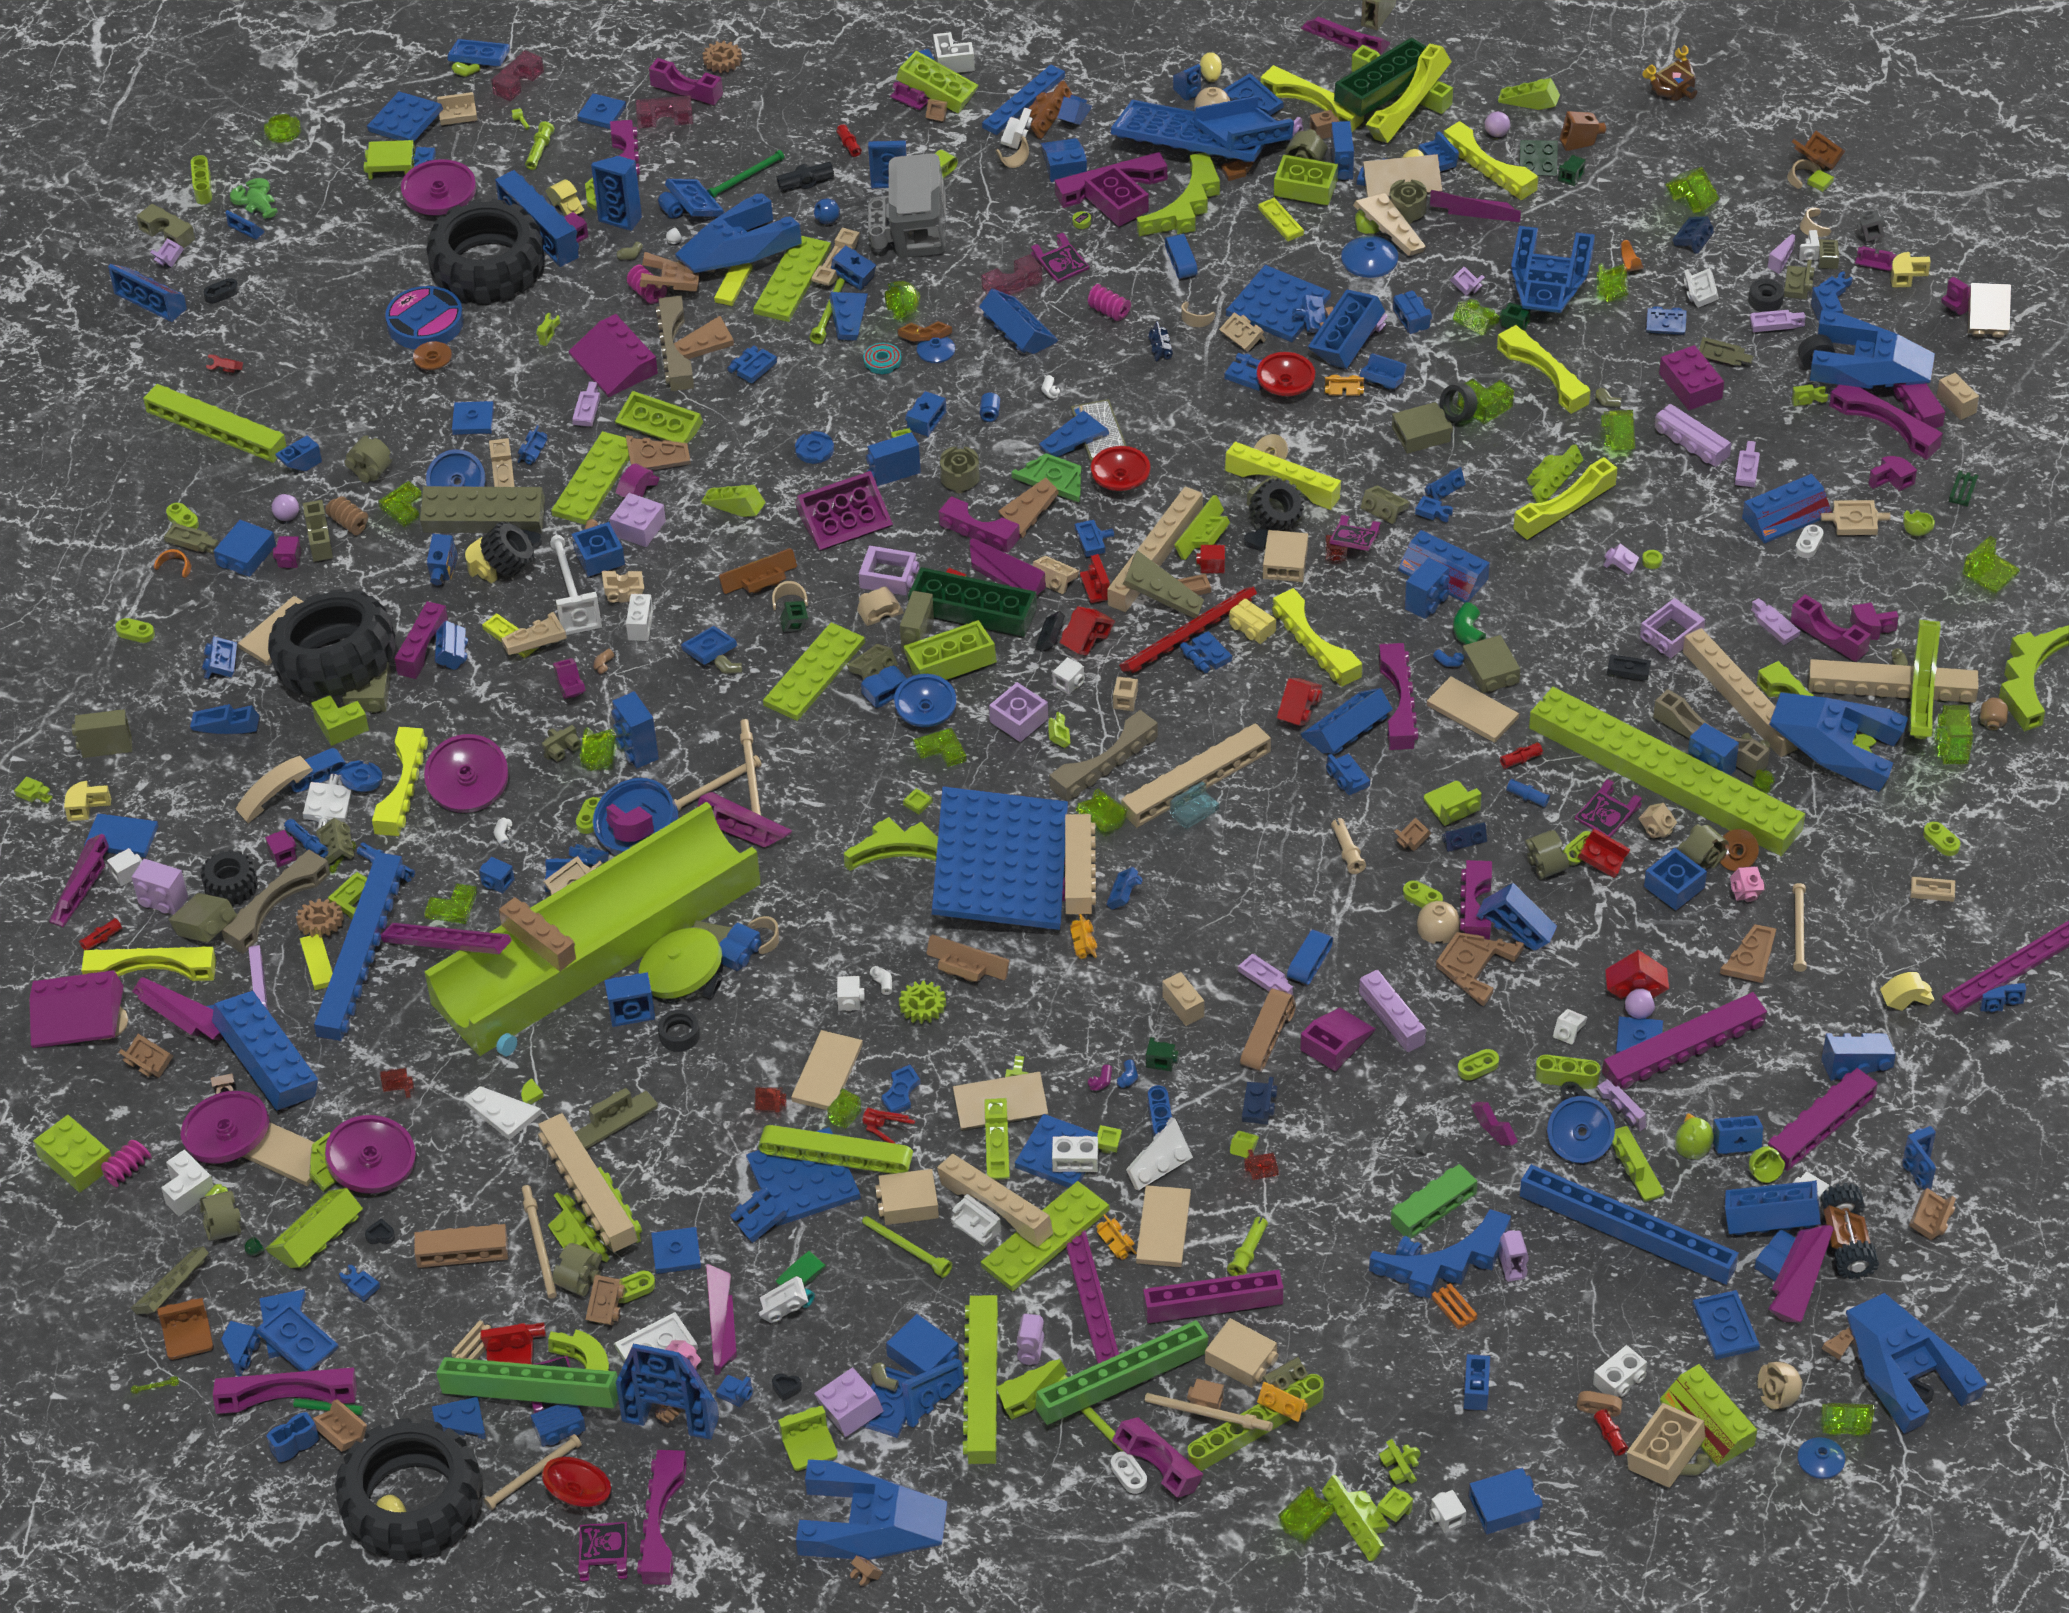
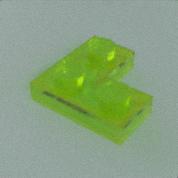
M407 481L380 499L378 504L380 508L405 526L419 517V511L411 503L420 498L422 493L419 488L410 481Z
M952 727L913 739V745L920 759L940 753L947 767L967 762V756Z
M456 884L451 900L430 897L424 912L425 919L467 924L478 892L477 886Z

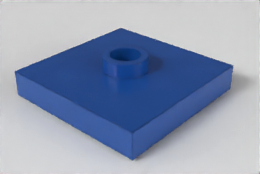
M592 94L578 114V121L611 129L610 121L618 120L626 108V101Z
M493 401L454 402L453 435L492 433Z
M715 626L681 644L684 652L704 665L716 659L718 655H722L738 646L734 638Z
M1619 1016L1616 1054L1661 1034L1663 1020Z
M696 1227L651 1233L656 1274L701 1268Z

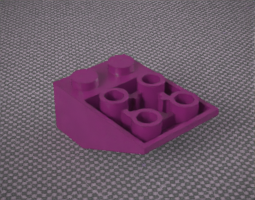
M1338 1008L1315 1019L1301 1033L1300 1050L1336 1072L1375 1031V1028L1344 1009Z

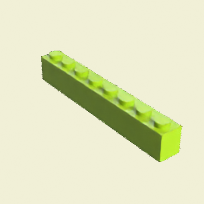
M156 384L143 398L146 412L274 463L277 460L275 454L287 447L285 436L281 432L216 406L209 405L168 387Z
M997 1295L970 1296V1305H965V1319H969V1324H965V1338H969V1343H965L964 1352L965 1357H969V1362H964V1376H968V1382H964V1396H968V1401H964L963 1407L964 1415H968V1421H963V1435H967V1441H963V1455H968V1464H996Z

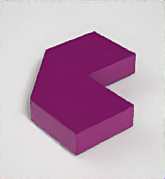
M1476 1102L1471 1105L1480 1125L1500 1145L1512 1146L1518 1142L1510 1123L1498 1122L1488 1102Z

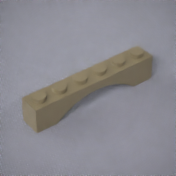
M682 296L659 298V306L656 307L657 318H661L658 320L659 331H663L659 333L660 342L665 344L661 346L662 357L667 358L663 359L664 371L668 370V372H665L666 384H670L671 391L694 389L691 361L685 358L673 343L678 330L685 323Z
M1669 689L1655 700L1653 718L1689 739L1704 723L1708 724L1698 716L1684 698ZM1729 736L1739 742L1736 766L1756 778L1768 766L1770 749L1754 739H1741Z
M1139 710L1125 720L1121 736L1106 752L1087 761L1064 764L1049 775L1050 789L1067 802L1073 797H1077L1098 779L1109 774L1116 766L1123 764L1126 759L1138 753L1148 743H1152L1158 737V723L1142 710Z
M309 849L299 856L289 868H286L265 890L256 895L245 908L239 911L237 917L222 929L224 942L244 954L249 947L258 941L261 924L274 906L297 892L317 887L330 875L328 861Z

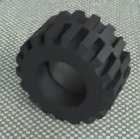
M1273 478L1268 482H1264L1251 497V504L1249 505V510H1252L1250 513L1251 518L1254 517L1256 519L1254 521L1256 525L1259 523L1261 529L1286 531L1301 517L1304 510V505H1302L1304 499L1300 497L1302 494L1300 490L1297 491L1295 489L1297 487L1295 484L1290 485L1288 480L1283 482L1282 478H1277L1276 480ZM1269 498L1278 500L1284 508V513L1275 511L1269 503Z
M509 522L498 523L481 539L480 547L482 554L485 556L484 558L492 568L505 576L512 577L517 575L532 562L535 556L534 548L528 536L516 525Z
M223 850L219 854L211 855V859L207 858L205 864L201 867V878L206 895L228 899L231 906L237 903L240 905L244 900L248 901L250 895H254L258 885L253 861L249 859L247 854L242 855L241 851L234 852L233 850H228V852H224Z

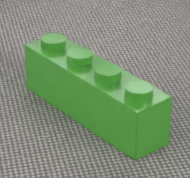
M1460 1164L1453 1169L1449 1168L1441 1177L1430 1181L1425 1188L1419 1192H1414L1409 1199L1403 1203L1396 1204L1391 1210V1224L1403 1236L1412 1239L1476 1195L1478 1181Z

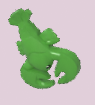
M255 178L246 182V186L249 187L246 196V190L242 185L237 186L230 192V201L235 205H246L245 210L250 213L260 211L265 219L274 217L278 213L277 208H271L269 204L275 200L272 195H266L270 190V184L266 179Z

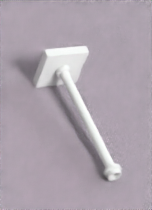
M560 535L553 536L550 545L556 550L570 596L556 600L559 622L564 628L566 635L602 628L596 592L577 595L563 548L565 546V539Z

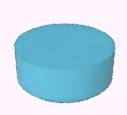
M509 1033L502 1035L497 1042V1052L504 1056L511 1055L516 1049L517 1038Z

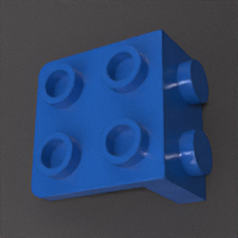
M1932 1126L1917 1129L1908 1135L1902 1160L1904 1168L1910 1171L1917 1186L1923 1190L1926 1188L1932 1189L1936 1167L1930 1159L1936 1134Z

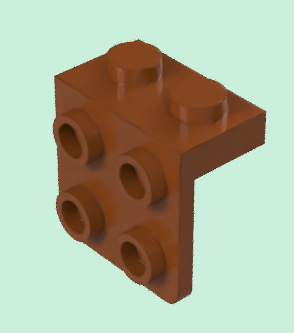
M1818 131L1813 133L1805 146L1795 139L1791 141L1796 145L1794 149L1804 154L1823 169L1826 166L1833 169L1845 153V150Z
M203 1298L191 1299L186 1302L157 1308L166 1352L170 1360L213 1349Z

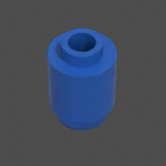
M664 192L659 196V207L669 217L676 218L682 214L684 207L672 193Z
M985 393L981 397L979 413L984 421H995L999 415L1000 397L994 393Z

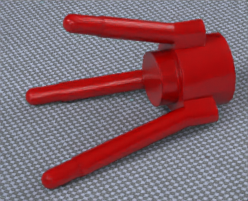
M869 1107L865 1110L862 1119L863 1124L868 1125L867 1131L893 1144L896 1143L876 1129L883 1126L885 1119L908 1124L915 1123L914 1120L909 1119L908 1115L878 1111Z

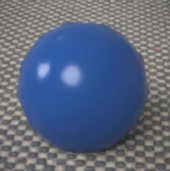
M826 198L816 203L814 216L820 223L832 224L838 219L840 208L834 200Z

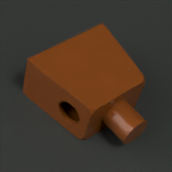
M1567 111L1559 140L1566 151L1592 146L1595 144L1597 134L1606 133V125L1604 122L1599 123L1593 113Z

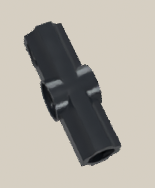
M830 161L811 167L807 164H801L795 171L778 175L776 179L780 191L799 186L808 189L813 187L817 181L834 177V170Z

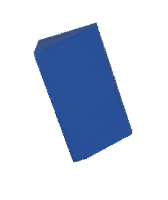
M228 210L225 211L228 226L253 239H258L264 233V230L256 224Z

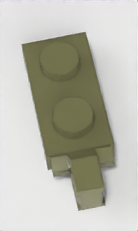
M1702 337L1699 351L1705 358L1741 366L1742 361L1752 364L1754 356L1745 354V348Z
M176 523L171 526L164 536L165 542L201 552L206 550L208 553H214V549L218 546V540L212 539L208 532Z

